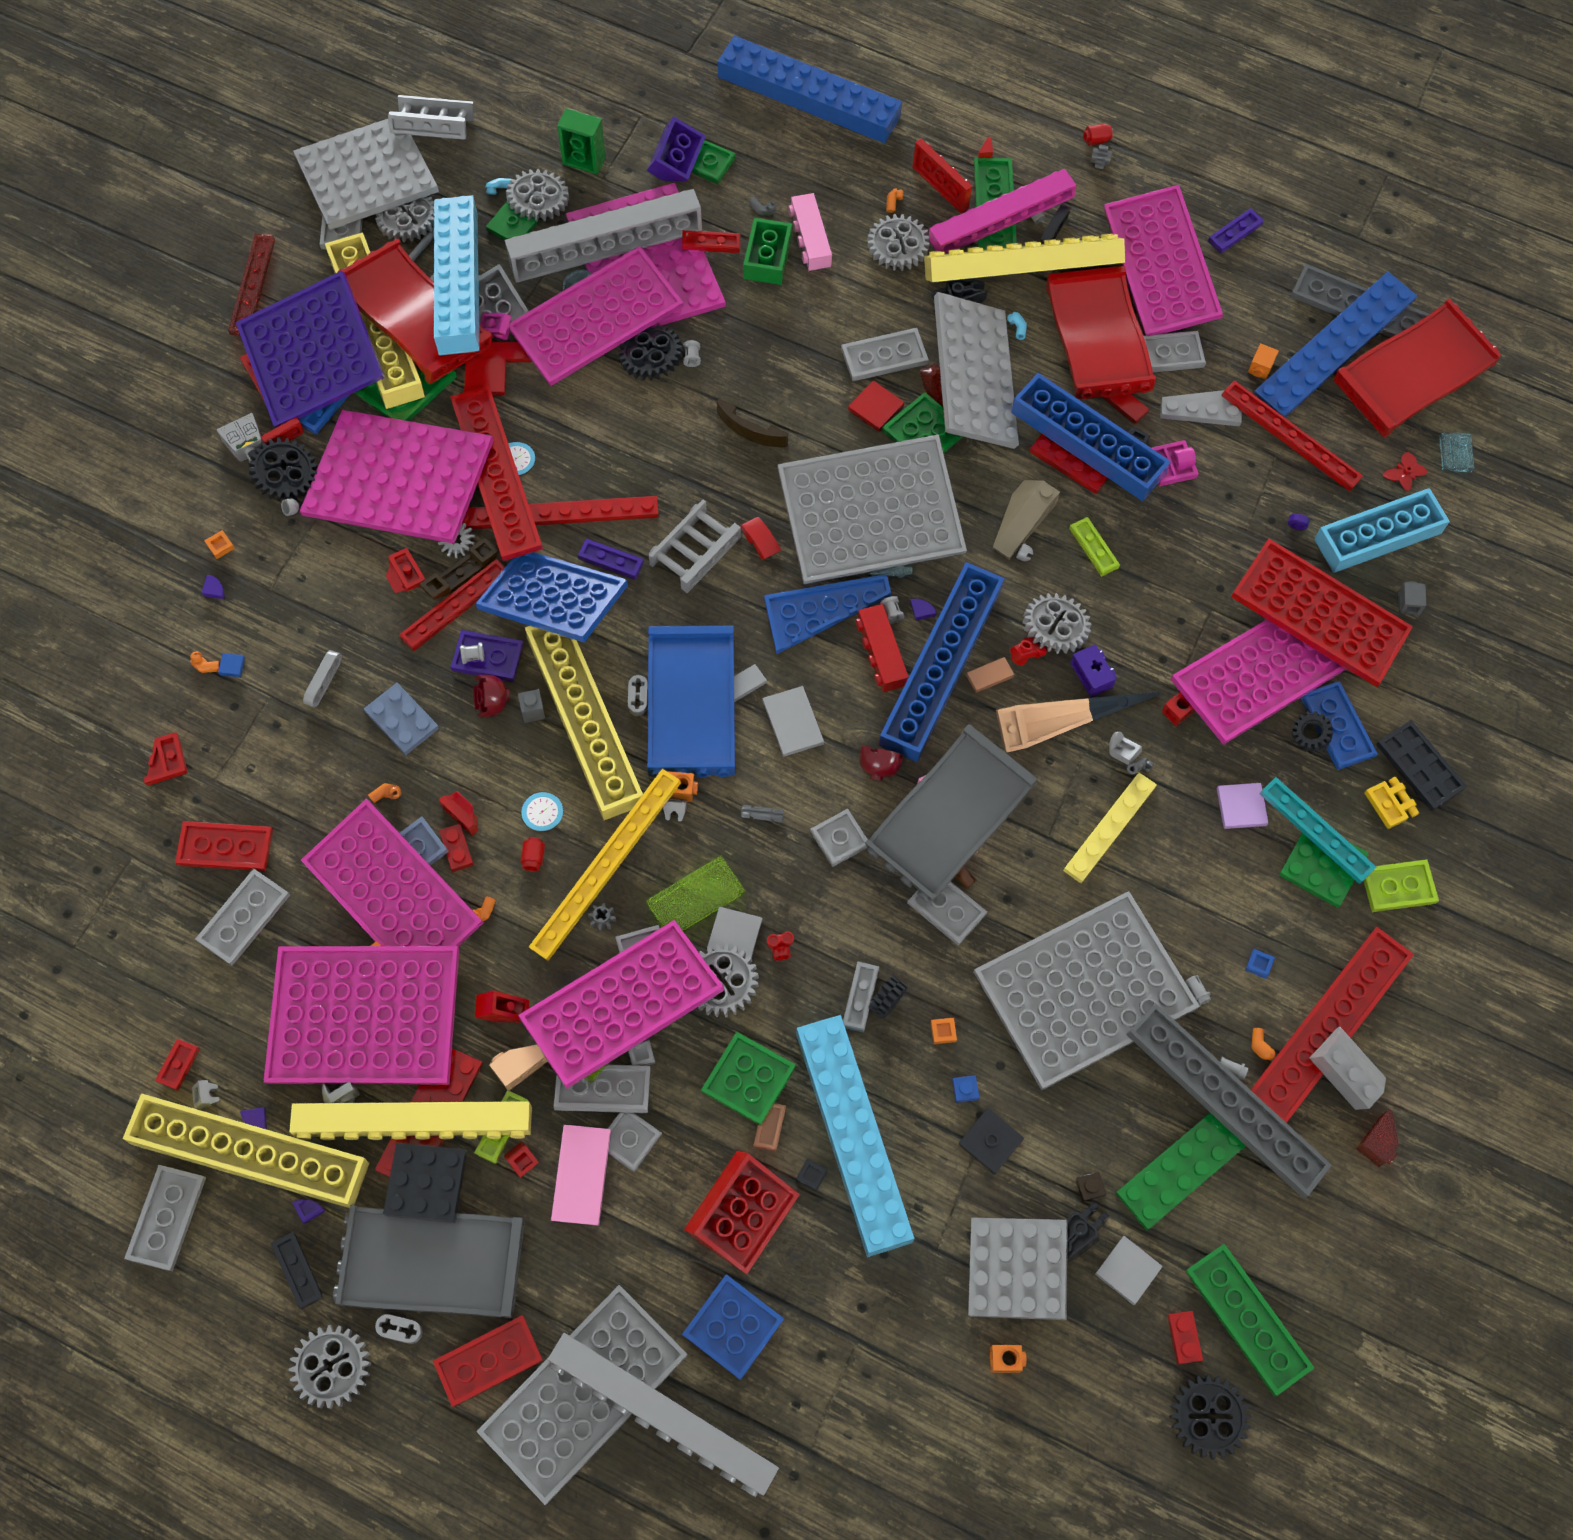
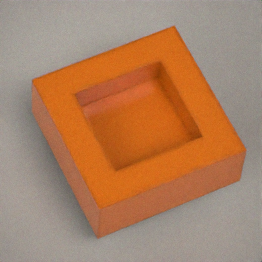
M223 530L204 540L216 559L235 549Z
M954 1018L931 1020L933 1044L957 1041Z

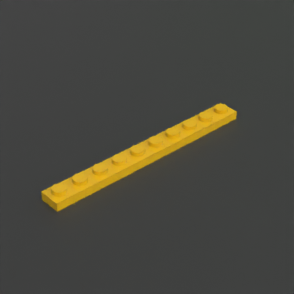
M664 769L659 772L530 944L529 948L547 961L550 960L679 787L681 781Z

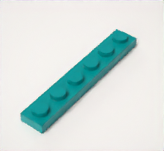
M1277 777L1260 792L1264 799L1359 884L1375 870L1376 866Z

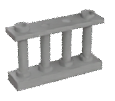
M398 95L399 112L390 111L388 114L390 133L464 140L467 136L466 121H474L473 102Z
M702 500L691 508L689 514L658 546H654L650 550V566L654 567L658 561L662 562L680 576L681 589L688 593L741 538V527L736 523L730 528L722 526L706 514V501ZM700 519L721 534V537L716 542H712L692 526ZM687 533L705 546L707 552L703 556H699L679 540ZM674 547L693 561L694 565L689 570H685L665 554Z

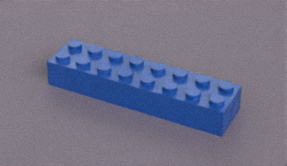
M1039 373L1014 398L1012 414L1141 501L1145 500L1167 473L1171 463L1170 460Z

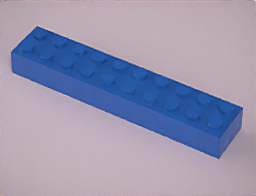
M735 35L718 60L719 78L882 143H886L901 117L902 101Z
M967 562L965 563L883 728L879 739L880 747L900 753V755H904V757L917 763L919 762L996 603L1005 578Z

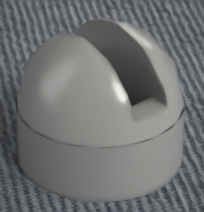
M285 499L282 501V511L286 516L294 515L299 511V503L296 500Z
M1023 543L1016 558L1024 562L1029 561L1031 558L1027 555L1028 553L1033 555L1032 548Z

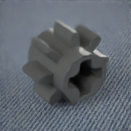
M1100 144L1098 149L1093 148L1091 163H1095L1094 168L1103 169L1104 165L1109 166L1112 151H1108V146Z
M605 903L599 907L594 905L593 913H588V918L593 920L590 923L591 928L597 926L600 933L602 929L607 928L611 930V922H616V917L611 916L614 913V908H606ZM601 915L602 917H606V919L603 920L602 918L598 917Z

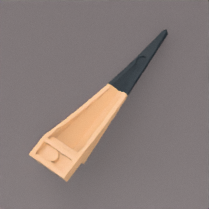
M1149 692L1023 704L996 710L1004 752L1028 748L1078 726L1158 696L1160 693Z

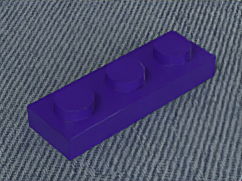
M1250 208L1211 235L1208 242L1222 254L1262 226L1264 220Z
M589 539L585 540L578 554L579 560L636 580L644 564L642 558Z

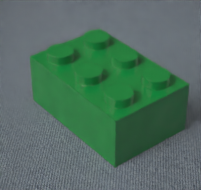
M566 108L557 125L562 164L598 175L606 158L602 119Z
M754 218L743 264V279L782 285L792 240V223Z

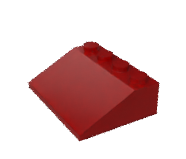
M737 1151L684 1228V1231L747 1275L800 1194L749 1153Z

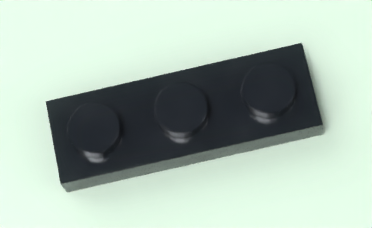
M291 1232L272 1242L273 1250L299 1309L302 1310L323 1299L322 1292L296 1234Z

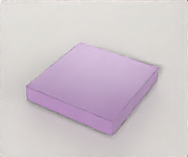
M1261 783L1217 787L1224 829L1268 825L1264 798L1260 795L1262 791Z

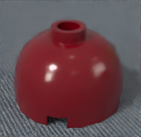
M477 675L475 680L479 681L478 685L473 688L475 710L480 708V714H477L478 717L486 718L500 714L504 710L506 702L510 701L509 689H506L504 682L496 676Z
M861 746L859 762L862 770L870 774V779L883 781V778H891L898 773L904 755L884 749H871L869 746Z

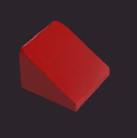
M987 137L981 147L978 158H992L993 146L990 137Z
M523 1142L517 1144L504 1155V1158L520 1178L539 1163Z

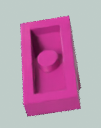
M483 313L480 325L485 331L488 330L493 337L507 340L510 333V322H512L510 321L511 316L506 313Z

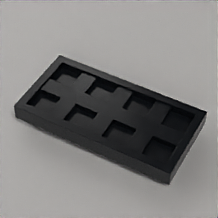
M1412 720L1376 744L1431 811L1467 788V785Z

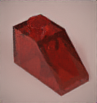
M935 363L919 370L927 394L943 407L940 364Z
M1388 1109L1381 1114L1356 1148V1150L1378 1167L1385 1163L1389 1165L1397 1155L1394 1151L1399 1146L1392 1111Z

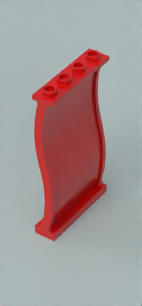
M399 239L387 242L382 248L370 252L368 256L361 260L358 259L352 265L338 271L345 273L359 311L410 356L424 373L425 380L429 384L437 381L491 346L493 335L488 330L485 331L479 324L480 351L439 355L434 339V281L408 256L401 247Z
M1125 266L1048 274L1046 290L1049 293L1057 330L1068 359L1075 391L1074 397L1078 400H1087L1096 397L1153 391L1156 376L1153 375L1145 339L1131 304L1126 282Z
M1449 298L1442 306L1418 323L1380 343L1348 366L1339 369L1333 381L1385 438L1394 429L1424 408L1464 386L1491 366H1495L1501 354L1497 347L1493 346L1486 339L1484 333L1475 327L1472 320L1466 317L1459 306Z

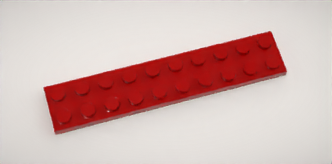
M489 385L450 396L462 431L491 435L494 439L478 485L502 560L506 561L542 550V543Z
M1376 927L1254 1084L1251 1091L1287 1123L1323 1075L1310 1060L1311 1055L1338 1027H1341L1351 1038L1414 954L1380 928Z

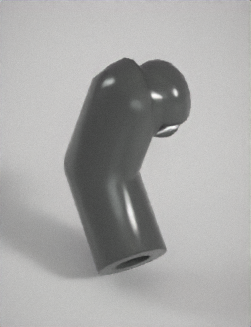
M752 197L749 200V205L758 215L772 216L775 213V203L768 202L766 205H762L756 197Z
M1143 757L1129 764L1127 771L1130 774H1137L1142 770L1150 772L1154 763L1148 760V758Z

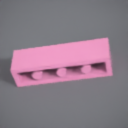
M814 193L791 197V205L788 206L790 217L794 218V232H798V246L803 249V263H807L809 271L831 267L832 253Z

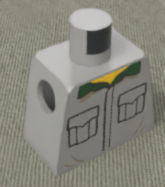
M252 413L216 429L222 442L238 461L246 459L252 461L251 454H256L255 448L262 449L261 433Z

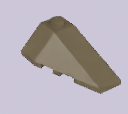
M1024 480L1011 496L992 549L1010 560L1057 505L1060 491L1045 481Z

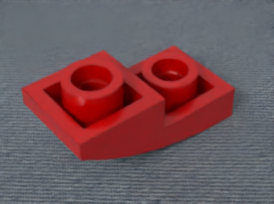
M759 517L740 525L749 544L753 543L761 560L781 551L774 536Z

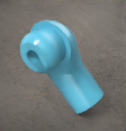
M497 178L488 182L485 186L487 188L486 193L488 195H496V188L507 189V185L511 184V179Z
M1013 312V314H1009L1007 317L1008 322L1011 325L1015 324L1017 326L1016 338L1019 340L1025 339L1027 323L1020 313Z

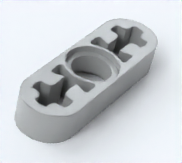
M332 650L326 653L304 694V704L314 708L318 706L341 663L342 655Z

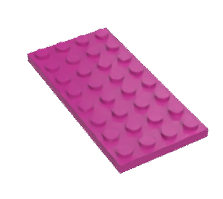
M1179 185L1104 205L1111 233L1113 235L1118 234V238H1124L1125 263L1121 264L1125 266L1126 279L1145 336L1164 334L1223 317Z
M639 246L510 322L509 331L548 384L552 386L684 307L680 297Z
M1265 620L1175 673L1170 680L1224 745L1347 669L1272 622Z
M365 799L301 859L305 866L372 939L381 946L459 947L484 923L368 799Z
M675 920L518 1016L565 1088L568 1089L724 991V986Z

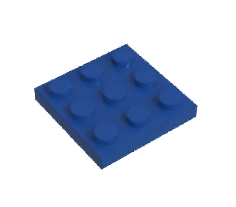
M726 1274L682 1333V1336L741 1381L784 1321V1318Z

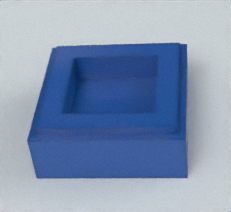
M223 653L218 671L220 676L241 677L245 663L244 655Z
M1253 949L1245 971L1267 979L1275 957Z

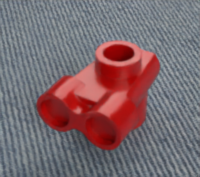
M1026 637L1021 643L1011 647V660L1017 665H1025L1029 658L1045 656L1047 653L1045 646L1041 649L1038 642L1033 643L1034 637Z
M784 932L778 935L771 934L767 937V946L772 949L775 961L791 958L789 946L794 942V935L791 932Z

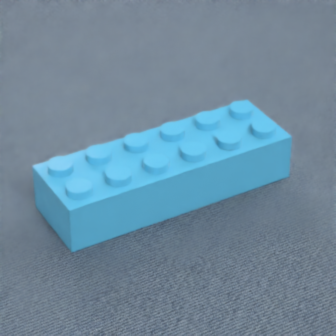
M1428 488L1325 525L1319 529L1314 540L1332 572L1335 573L1442 534L1450 521L1431 489Z

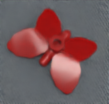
M1405 452L1401 458L1402 464H1397L1399 469L1387 470L1383 477L1391 481H1399L1403 489L1409 491L1412 486V479L1415 480L1416 476L1426 475L1427 470L1422 465L1417 464V459L1413 454Z

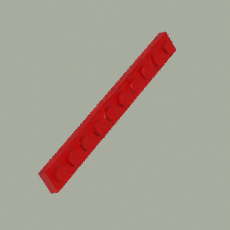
M657 496L529 504L536 526L659 518ZM486 507L467 509L462 525L463 523L467 524L465 530L472 528V530L492 528Z

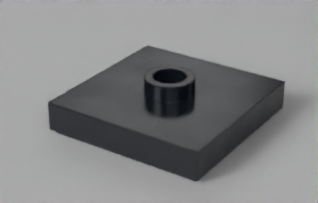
M987 1108L958 1145L995 1175L1023 1141L1024 1137Z

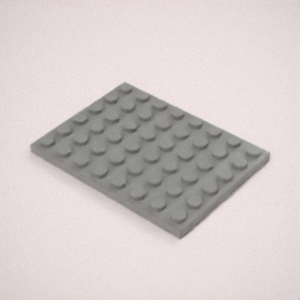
M939 435L778 464L777 466L804 584L964 554L967 551Z
M1129 891L974 969L975 976L1041 1090L1134 1043L1126 1034L1155 1003L1175 1021L1200 1007Z

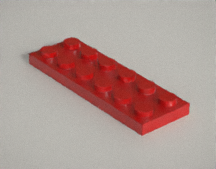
M452 1048L449 1085H419L410 1103L464 1102L483 1066V1062ZM406 1136V1139L403 1140L391 1138L375 1171L390 1178L396 1143L441 1147L445 1139H440L439 1136H430L429 1139H416L415 1136Z

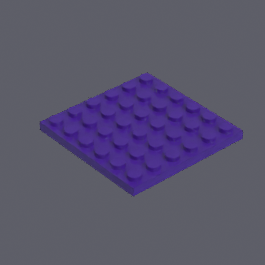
M343 271L329 276L236 322L275 428L297 417L300 419L385 378L347 277Z

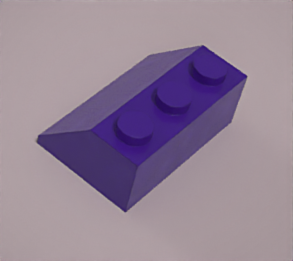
M673 116L663 130L647 172L662 181L687 182L706 136Z

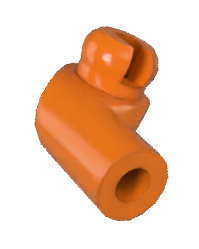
M895 188L887 195L886 212H896V200L903 199V190Z
M193 652L190 655L191 665L199 672L219 671V661L207 662L200 652Z
M384 783L368 794V797L373 803H376L381 798L397 799L401 795V789L396 785Z
M486 896L482 907L473 910L474 913L482 921L487 920L491 915L496 900Z
M1253 1028L1252 1050L1261 1059L1272 1060L1275 1057V1051L1264 1042V1029Z

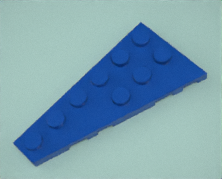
M887 574L764 595L776 655L857 614L859 610L869 608L890 597L891 589Z

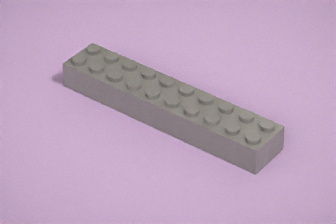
M694 189L506 239L505 245L513 276L517 283L627 253L639 246L645 248L682 238V230L702 231L701 206Z
M563 1333L548 1358V1361L551 1362L549 1366L551 1369L561 1375L564 1372L572 1375L571 1381L583 1389L585 1385H588L594 1389L592 1395L603 1402L607 1398L615 1403L613 1408L622 1414L627 1415L629 1411L637 1416L634 1421L644 1428L648 1429L650 1425L658 1430L656 1432L657 1436L667 1442H670L671 1439L679 1443L677 1448L689 1456L694 1452L700 1456L698 1462L713 1470L714 1466L721 1469L720 1475L728 1481L735 1483L737 1479L743 1483L741 1489L754 1497L758 1493L763 1496L766 1493L779 1467L571 1336Z

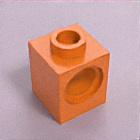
M1260 343L1247 373L1266 380L1279 350Z
M668 771V773L678 778L681 784L688 786L684 790L677 788L670 798L692 802L693 794L697 795L698 782L694 781V774Z
M992 1345L990 1347V1373H1020L1023 1371V1367H1026V1352H1022V1345ZM1008 1352L1013 1355L1014 1364L1012 1366H1008L1003 1362L1002 1356L1004 1353Z

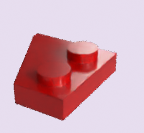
M177 732L155 738L152 747L153 753L148 762L150 767L147 777H144L146 786L188 773Z

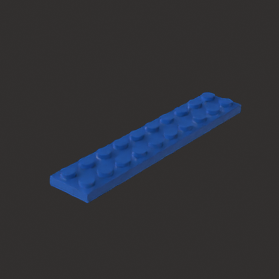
M1387 271L1261 384L1253 394L1283 417L1288 416L1414 302L1417 295Z

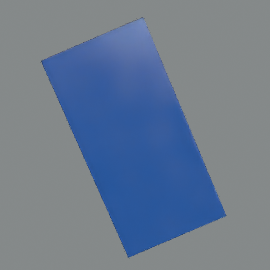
M1340 681L1314 689L1301 697L1307 712L1310 711V714H1314V711H1317L1319 715L1323 713L1325 718H1329L1330 724L1332 723V741L1329 742V746L1326 749L1337 770L1372 759L1378 755ZM1314 725L1320 736L1321 729L1318 726Z

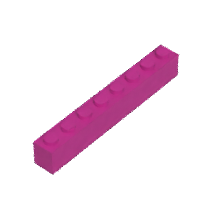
M1065 169L1053 172L1051 175L1037 179L1026 186H1021L1013 192L1003 194L992 201H987L979 207L969 209L958 216H953L945 222L935 224L929 229V241L935 251L948 254V250L962 248L1074 198L1076 184Z

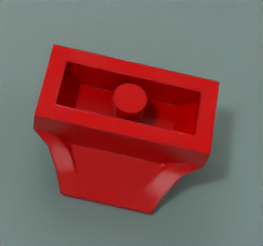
M407 547L388 556L390 566L386 578L395 593L413 590L420 587V583L426 580Z
M458 791L451 795H444L439 799L441 807L458 824H461L471 836L478 831L477 816L473 813V805Z

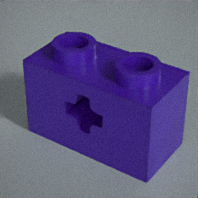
M1096 644L1073 654L1070 664L1090 698L1113 688L1116 681V673L1112 667L1108 666L1103 651L1099 650Z

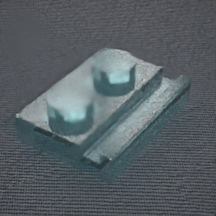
M1442 432L1440 435L1442 471L1450 469L1457 472H1472L1474 469L1471 434L1452 432L1451 434H1445V432Z

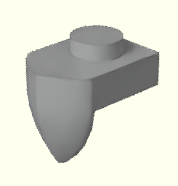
M1115 732L1109 742V754L1127 765L1131 764L1142 752V746L1124 738L1122 732Z
M350 1082L333 1092L330 1091L326 1084H322L324 1103H353L355 1098L360 1095L357 1088Z

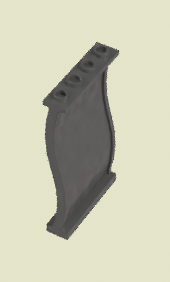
M968 724L940 761L892 811L872 837L865 842L868 848L867 853L874 859L879 857L885 862L883 866L892 874L896 871L902 876L900 880L909 888L914 886L918 890L917 894L924 901L928 902L930 900L935 903L939 895L964 865L1003 824L1029 791L1037 785V778L973 726Z
M350 1205V1212H346L344 1224L347 1226L346 1236H342L341 1239L343 1257L342 1260L338 1261L337 1275H340L338 1285L334 1286L333 1299L336 1300L335 1304L341 1307L452 1313L513 1319L525 1226L523 1218L457 1213L455 1223L385 1216L383 1215L384 1209Z

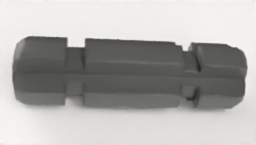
M743 805L741 817L750 818L751 816L753 819L767 821L774 819L776 822H782L784 810L776 808L772 810V808L759 806L751 808V805Z

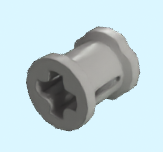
M694 340L684 342V365L688 367L700 365V343Z
M896 596L885 598L880 602L884 606L890 624L897 623L904 618V613L900 611L899 601Z
M482 642L474 646H460L463 664L474 660L485 661Z

